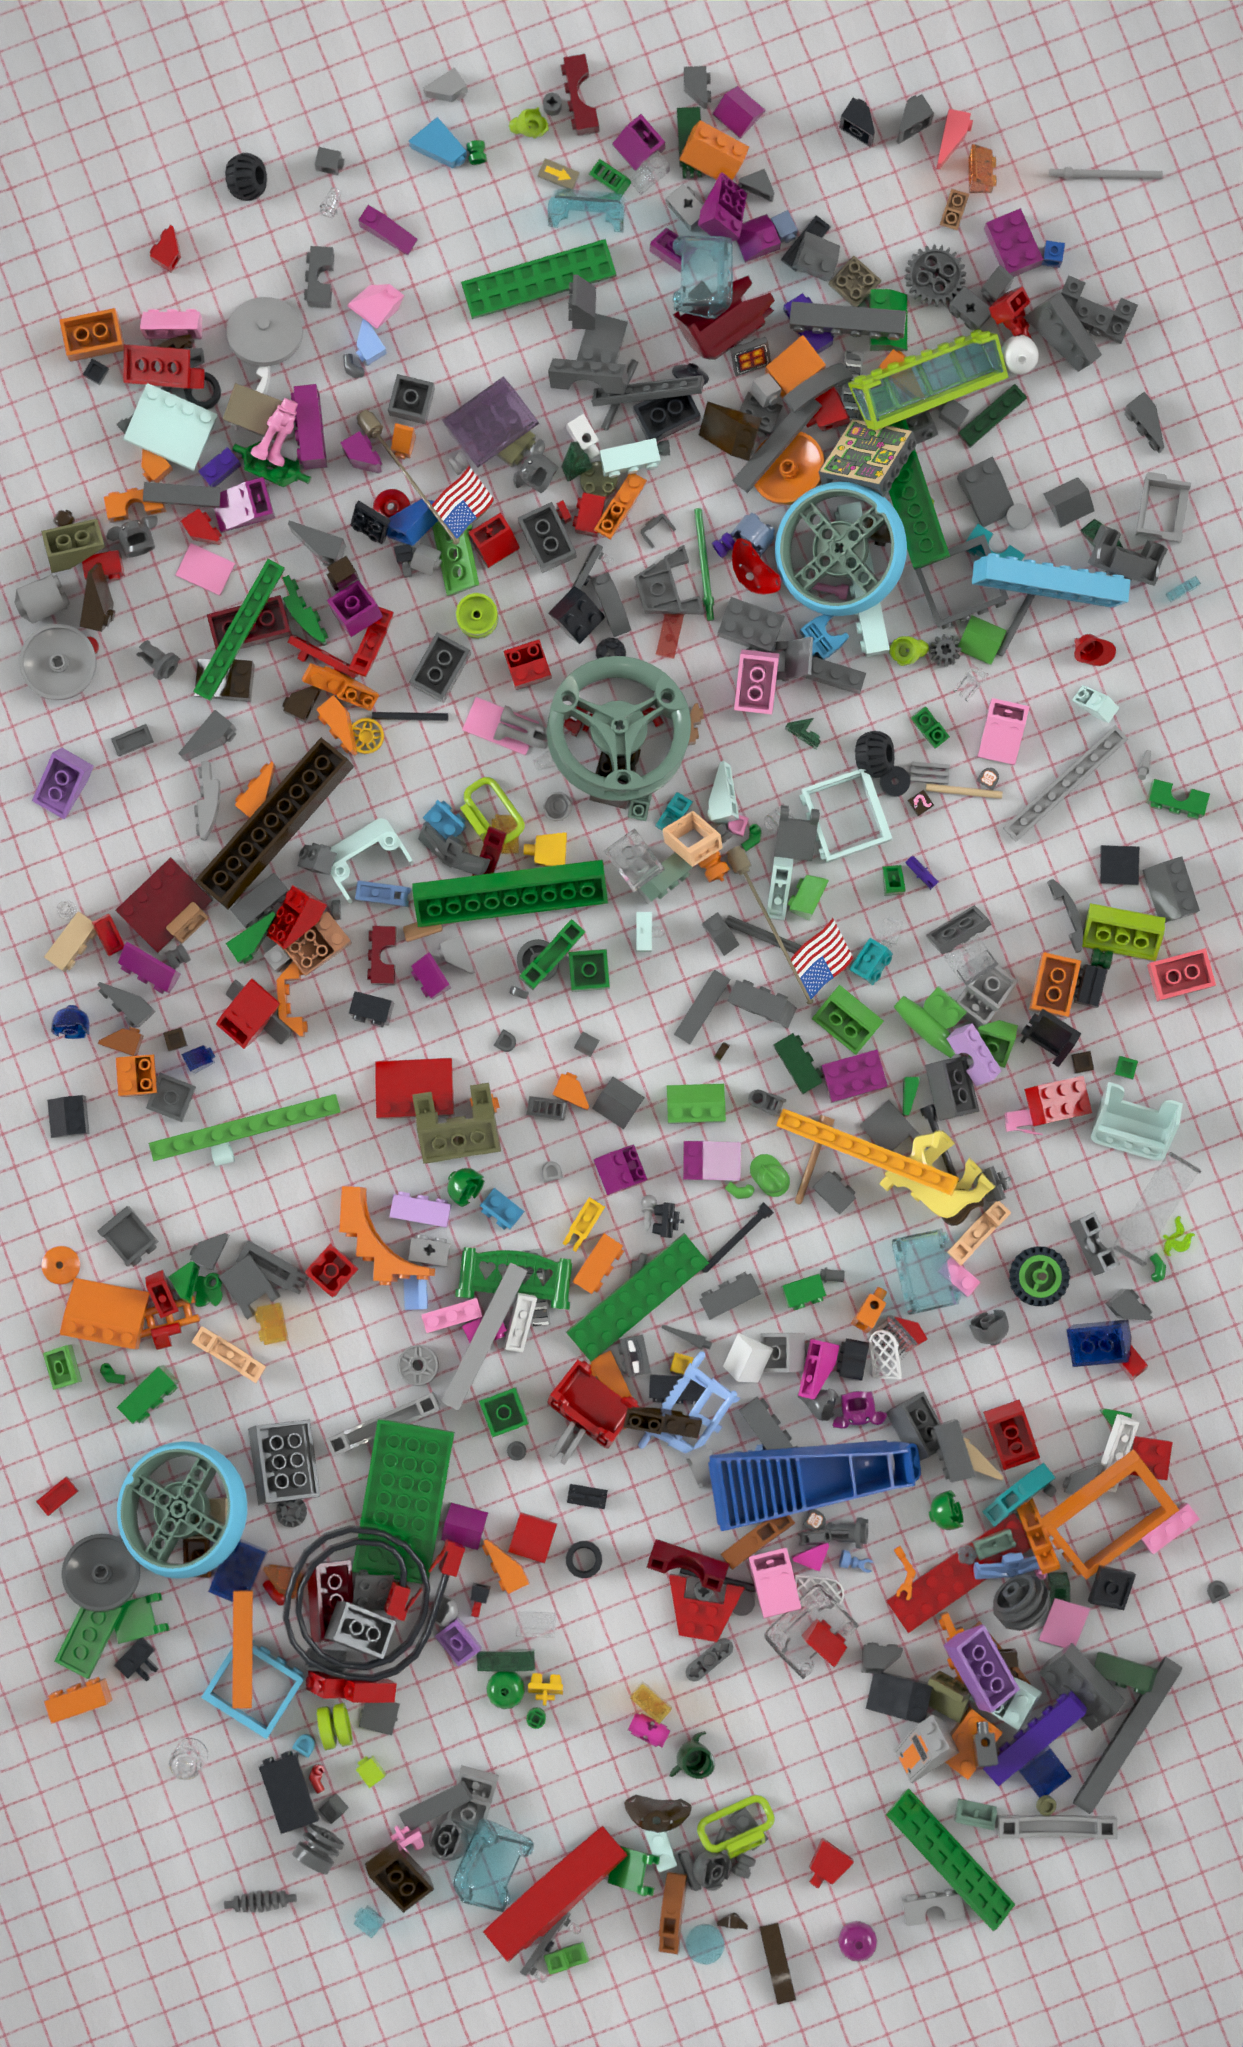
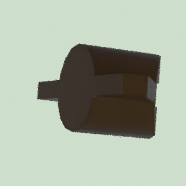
M731 1913L717 1921V1926L748 1930V1924L737 1913Z

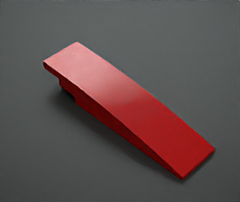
M604 1826L600 1827L520 1896L483 1933L503 1958L510 1962L522 1949H527L539 1936L543 1937L628 1855Z

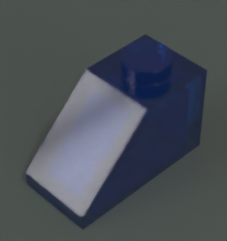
M205 1045L181 1054L190 1072L195 1074L215 1063L213 1058L216 1056L212 1048H207Z

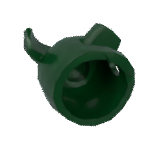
M705 1731L696 1733L692 1740L680 1747L676 1756L677 1765L671 1770L670 1777H674L680 1770L695 1779H703L712 1774L715 1767L714 1757L699 1742L700 1737L706 1734Z

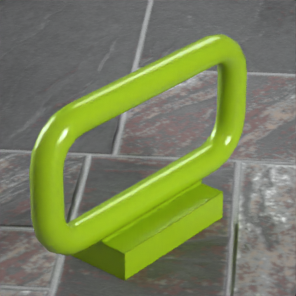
M490 777L480 778L465 789L463 799L466 804L461 806L460 809L479 838L484 842L490 824L472 800L471 794L483 785H490L517 823L516 829L506 836L504 844H507L523 832L525 822L497 781Z
M752 1795L702 1818L697 1825V1833L706 1850L713 1853L727 1850V1854L731 1859L764 1844L765 1835L763 1832L773 1826L775 1816L766 1798L761 1795ZM753 1803L761 1804L767 1816L765 1823L718 1845L710 1843L705 1833V1826Z

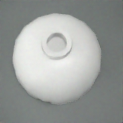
M1025 335L1010 337L1001 348L1006 369L1011 373L1020 375L1028 373L1035 368L1038 362L1039 352L1037 346L1031 338Z

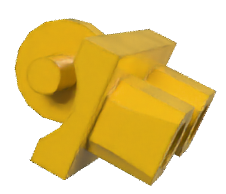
M532 1673L530 1683H528V1693H538L535 1695V1700H543V1706H547V1700L555 1701V1695L547 1694L563 1695L561 1675H550V1684L542 1683L543 1674Z

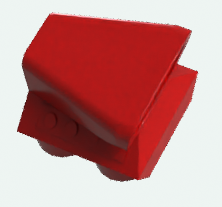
M330 1243L305 1270V1273L333 1298L337 1296L340 1289L359 1269L344 1253Z

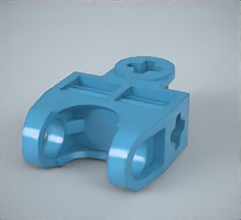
M820 615L800 629V634L803 638L813 637V657L817 655L818 658L826 660L837 652L850 637L847 632L841 636H831L826 632L827 622L834 616Z

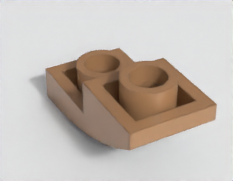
M951 189L940 222L941 226L958 231L969 194Z
M698 703L694 704L690 713L691 733L688 745L696 744L699 734L698 728H694V726L701 725V719H704L703 708H699Z

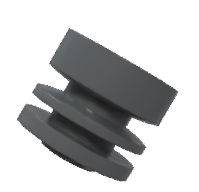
M309 1824L307 1827L309 1833L305 1832L303 1834L308 1844L299 1842L292 1854L302 1864L316 1872L327 1875L334 1864V1861L328 1855L339 1856L340 1853L337 1849H343L345 1844L331 1831L314 1824Z

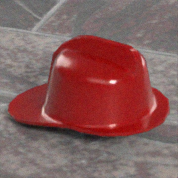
M1085 634L1074 640V657L1078 662L1093 666H1103L1110 663L1116 655V647L1112 642L1100 639L1093 634Z

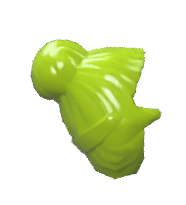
M539 107L535 109L523 110L518 117L513 118L509 122V129L516 135L523 134L524 136L536 139L543 136L549 130V124L542 117V113Z
M900 636L889 646V654L900 666H907L915 663L920 657H924L929 651V645L924 640H917L910 636Z

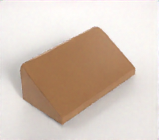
M192 902L166 929L182 944L209 917L195 902Z
M417 922L403 927L406 942L443 930L442 924L418 927Z

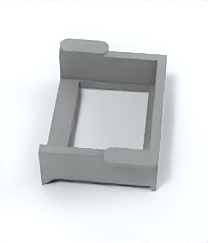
M1148 472L1144 479L1135 535L1172 540L1180 543L1183 538L1182 531L1191 483L1167 479L1165 474ZM1150 486L1180 490L1174 532L1143 528Z

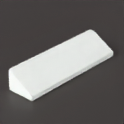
M1117 1414L1100 1463L1104 1466L1102 1472L1130 1452L1140 1423L1139 1421ZM1117 1483L1108 1491L1116 1492L1119 1483Z

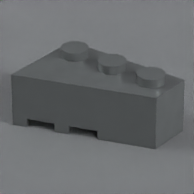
M745 979L743 982L736 980L727 1000L729 1003L752 1014L762 1016L766 1020L777 1022L782 1027L789 1028L797 1007L787 1000V996L780 993L773 995L770 993L771 990L760 986V989L753 987L754 983Z

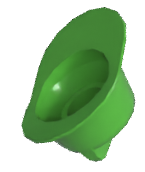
M769 1154L758 1155L752 1160L750 1174L761 1190L772 1197H779L785 1194L790 1185V1177L779 1161Z

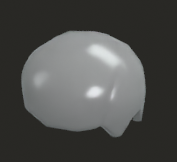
M554 792L547 796L543 804L545 816L553 821L566 819L572 811V803L568 795L562 792Z
M443 1595L435 1621L436 1624L446 1627L456 1620L459 1610L454 1599Z

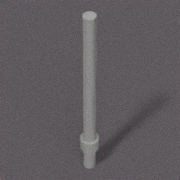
M1065 167L1064 169H1049V177H1064V179H1072V177L1162 179L1163 171L1084 170Z

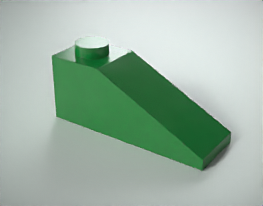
M274 912L225 943L239 964H247L254 959L253 955L257 953L268 933L270 925L276 917Z

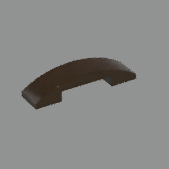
M777 1922L760 1926L777 2005L796 2001L779 1924Z

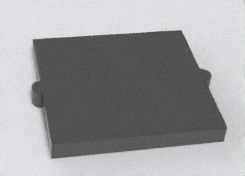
M365 1703L364 1709L361 1710L362 1717L359 1727L392 1735L395 1722L398 1721L397 1714L400 1703Z

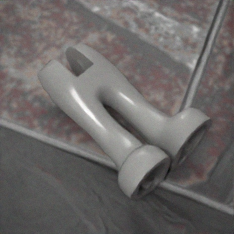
M505 705L500 722L527 730V733L499 723L493 739L500 741L508 737L533 747L545 749L548 743L536 739L535 736L536 733L547 736V728L515 715L512 709Z

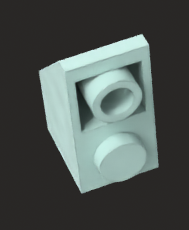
M1084 685L1081 686L1072 699L1075 704L1095 718L1107 723L1110 722L1119 709L1109 696Z

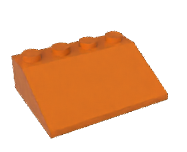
M75 1278L63 1315L59 1335L134 1350L139 1349L150 1294L146 1291Z

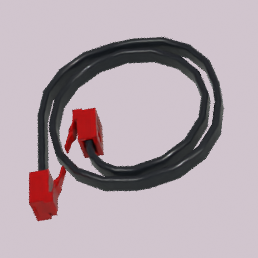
M348 1525L324 1533L304 1549L291 1572L285 1590L282 1618L290 1644L307 1664L334 1677L350 1681L376 1682L398 1675L419 1657L431 1635L449 1576L457 1577L466 1549L463 1544L446 1539L443 1550L428 1570L431 1572L435 1565L440 1562L438 1569L441 1571L442 1576L424 1632L413 1652L393 1668L374 1674L348 1673L328 1667L309 1657L295 1640L289 1620L292 1593L297 1577L309 1555L327 1540L349 1533L370 1534L383 1537L404 1548L419 1569L423 1589L419 1588L415 1596L411 1597L407 1603L411 1589L406 1584L408 1572L404 1559L394 1546L381 1539L358 1537L330 1545L310 1561L297 1585L295 1614L301 1635L320 1658L343 1669L370 1670L392 1663L409 1649L423 1627L428 1614L430 1584L424 1563L407 1542L385 1530L375 1527ZM355 1545L382 1547L391 1552L398 1561L401 1571L399 1582H392L384 1607L386 1614L405 1621L409 1608L423 1590L420 1614L406 1641L389 1655L384 1656V1659L377 1658L368 1662L342 1661L321 1650L307 1633L301 1612L304 1588L315 1568L334 1552Z

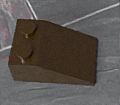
M707 402L698 435L727 454L749 461L762 418Z
M97 562L87 575L79 627L102 632L109 626L111 621L113 622L115 610H113L114 602L102 564Z
M198 659L195 687L211 659ZM234 659L212 699L251 702L255 670L254 662Z

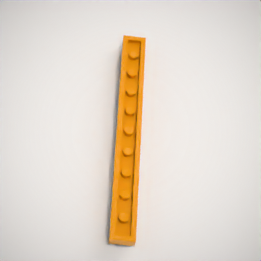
M784 1108L776 1124L777 1127L951 1196L959 1180L954 1175Z

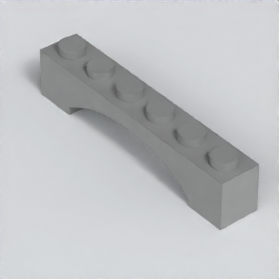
M431 1392L325 1440L334 1457L375 1439L378 1418L409 1424L441 1410L434 1392Z
M997 1815V1835L999 1838L1067 1836L1117 1839V1818L1115 1816Z

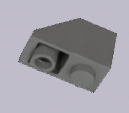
M706 66L684 67V92L703 109H707L708 102H711V91H707V84L711 83L710 72H707Z
M873 1642L867 1643V1645L864 1644L861 1673H883L901 1657L903 1648L898 1647L896 1644H888L887 1646H879L878 1643Z

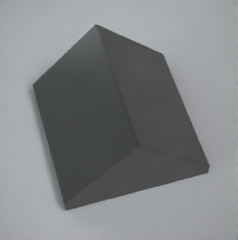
M1078 477L1044 493L1060 528L1095 511L1089 489Z
M612 1077L592 1109L622 1129H625L645 1097L615 1077Z

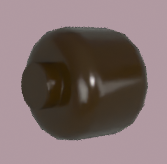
M67 509L65 511L59 510L53 522L58 527L74 524L75 518L72 516L73 513Z

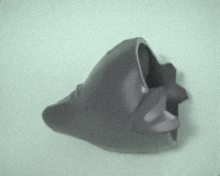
M821 1389L815 1400L798 1396L817 1419L829 1421L835 1415L833 1409L836 1398L839 1396L833 1389Z

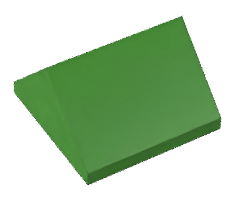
M971 615V619L967 624L958 647L962 648V653L991 665L1006 630Z
M72 1344L43 1353L53 1390L82 1382Z

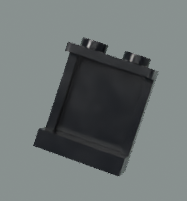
M1042 1008L1038 1015L1034 1013L1029 1023L1031 1025L1026 1024L1021 1034L1023 1037L1020 1042L1024 1044L1027 1038L1056 1056L1052 1064L1059 1067L1076 1045L1082 1033Z

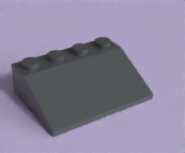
M310 1419L255 1425L248 1428L258 1505L320 1497Z

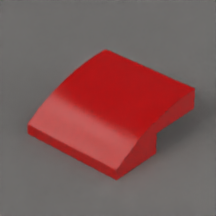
M520 1512L508 1552L545 1564L557 1523Z

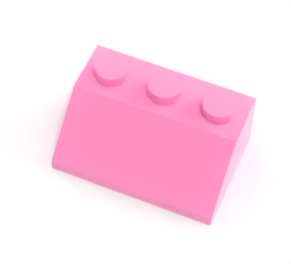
M149 309L148 312H143L140 330L145 339H171L183 335H191L193 339H202V316L195 309H187L186 312H178L176 309H168L167 312Z

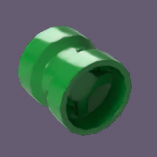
M475 140L466 144L467 151L470 154L468 156L469 164L480 165L487 162V156L484 153V141Z
M539 1707L530 1709L526 1718L527 1724L533 1729L541 1728L546 1721L545 1711Z

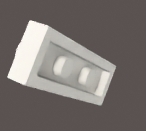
M517 1293L503 1345L505 1350L524 1351L537 1301L536 1296Z

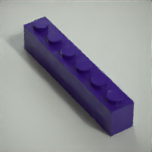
M1072 1691L1067 1695L1066 1693L1061 1694L1056 1699L1057 1703L1055 1705H1048L1042 1711L1043 1715L1038 1719L1034 1717L1027 1724L1028 1727L1024 1731L1022 1729L1018 1730L1013 1735L1014 1739L1009 1743L1007 1741L998 1748L1000 1750L997 1752L998 1765L983 1767V1770L998 1786L1086 1714L1087 1707Z

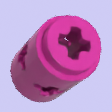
M637 1712L628 1728L632 1735L655 1747L659 1746L661 1748L671 1731L667 1729L666 1725L643 1713L640 1715Z

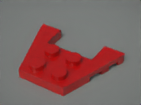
M670 1574L669 1580L679 1636L718 1642L745 1586L727 1584L724 1604L701 1601L685 1597L688 1577Z

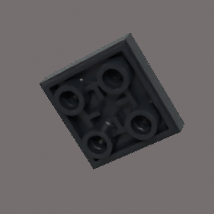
M358 501L355 504L350 525L355 531L367 535L371 541L383 544L386 540L391 520Z

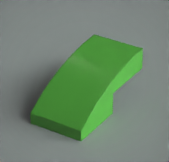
M584 1942L576 1943L544 1955L550 1975L589 1961Z

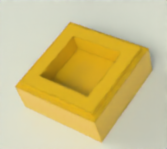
M675 1352L670 1371L684 1375L689 1363L692 1364L693 1357Z

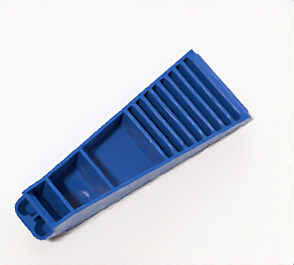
M887 1440L714 1454L709 1456L710 1462H708L717 1524L720 1525L721 1531L893 1489L915 1486V1481L921 1475L917 1445L900 1441L887 1442Z

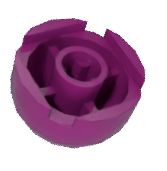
M853 1921L842 1928L838 1937L840 1951L846 1958L851 1961L862 1962L874 1954L877 1947V1937L870 1925L861 1921Z

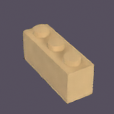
M78 911L44 958L62 971H70L76 963L75 958L78 954L82 955L85 952L87 942L90 939L93 940L97 935L92 924L93 921Z

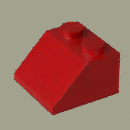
M816 1618L801 1636L808 1645L835 1667L847 1649V1645L844 1643L846 1639L838 1632L834 1634L830 1630L832 1626L824 1619L820 1621Z

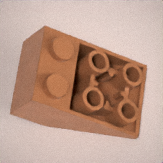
M326 911L322 914L317 924L284 950L302 973L307 976L342 952L352 942L329 912Z

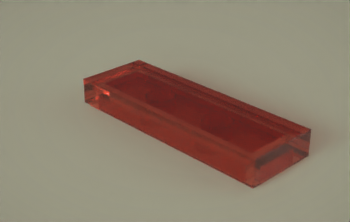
M665 614L656 651L657 656L675 659L685 614Z

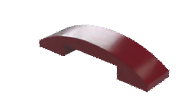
M491 826L488 827L479 856L490 859L484 874L495 872L507 833Z

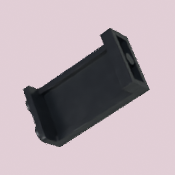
M292 1750L280 1754L281 1757L275 1760L273 1757L262 1760L263 1764L259 1766L281 1834L318 1822L320 1819L318 1812L315 1811L298 1760V1753H292Z

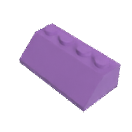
M985 1625L958 1633L943 1645L980 1710L992 1713L1020 1690Z

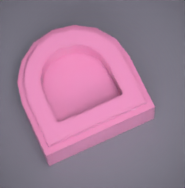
M739 815V820L727 823L728 830L735 835L743 837L749 818Z

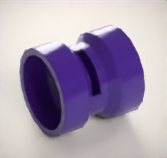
M726 532L722 535L721 539L715 540L711 544L717 554L723 559L730 550L733 551L735 541Z

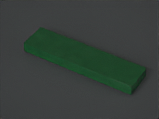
M1014 384L959 431L958 435L971 448L1028 397Z

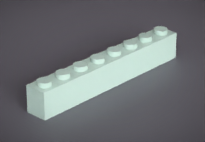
M860 502L839 505L837 512H834L835 521L846 520L855 523L863 515ZM858 531L853 532L851 535L852 541H856L859 538ZM869 548V553H868V557H867V560H866L865 564H866V565L870 568V570L874 573L873 564H872V558H871V553H870V548ZM855 558L849 561L850 568H854L856 566L857 562ZM867 573L862 574V583L867 582L869 578ZM848 576L847 579L850 578L851 585L849 586L850 596L855 599L864 595L865 593L853 578ZM879 602L866 611L854 614L858 615L859 622L856 623L858 634L862 635L863 641H860L861 652H865L866 657L885 654L890 650L881 604Z

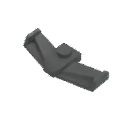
M425 822L423 824L418 840L434 853L443 864L474 875H483L490 859L465 852L466 843L453 835H450L446 841L429 825L430 823Z

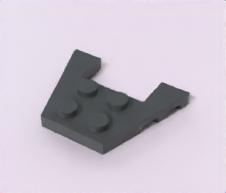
M684 545L680 546L672 554L666 555L657 564L654 563L634 576L645 613L704 614L700 596L680 601L671 568L689 563Z

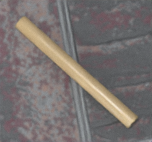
M926 783V791L996 799H1002L1003 791Z

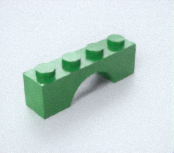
M571 919L539 956L521 973L519 979L534 990L581 939L586 931Z

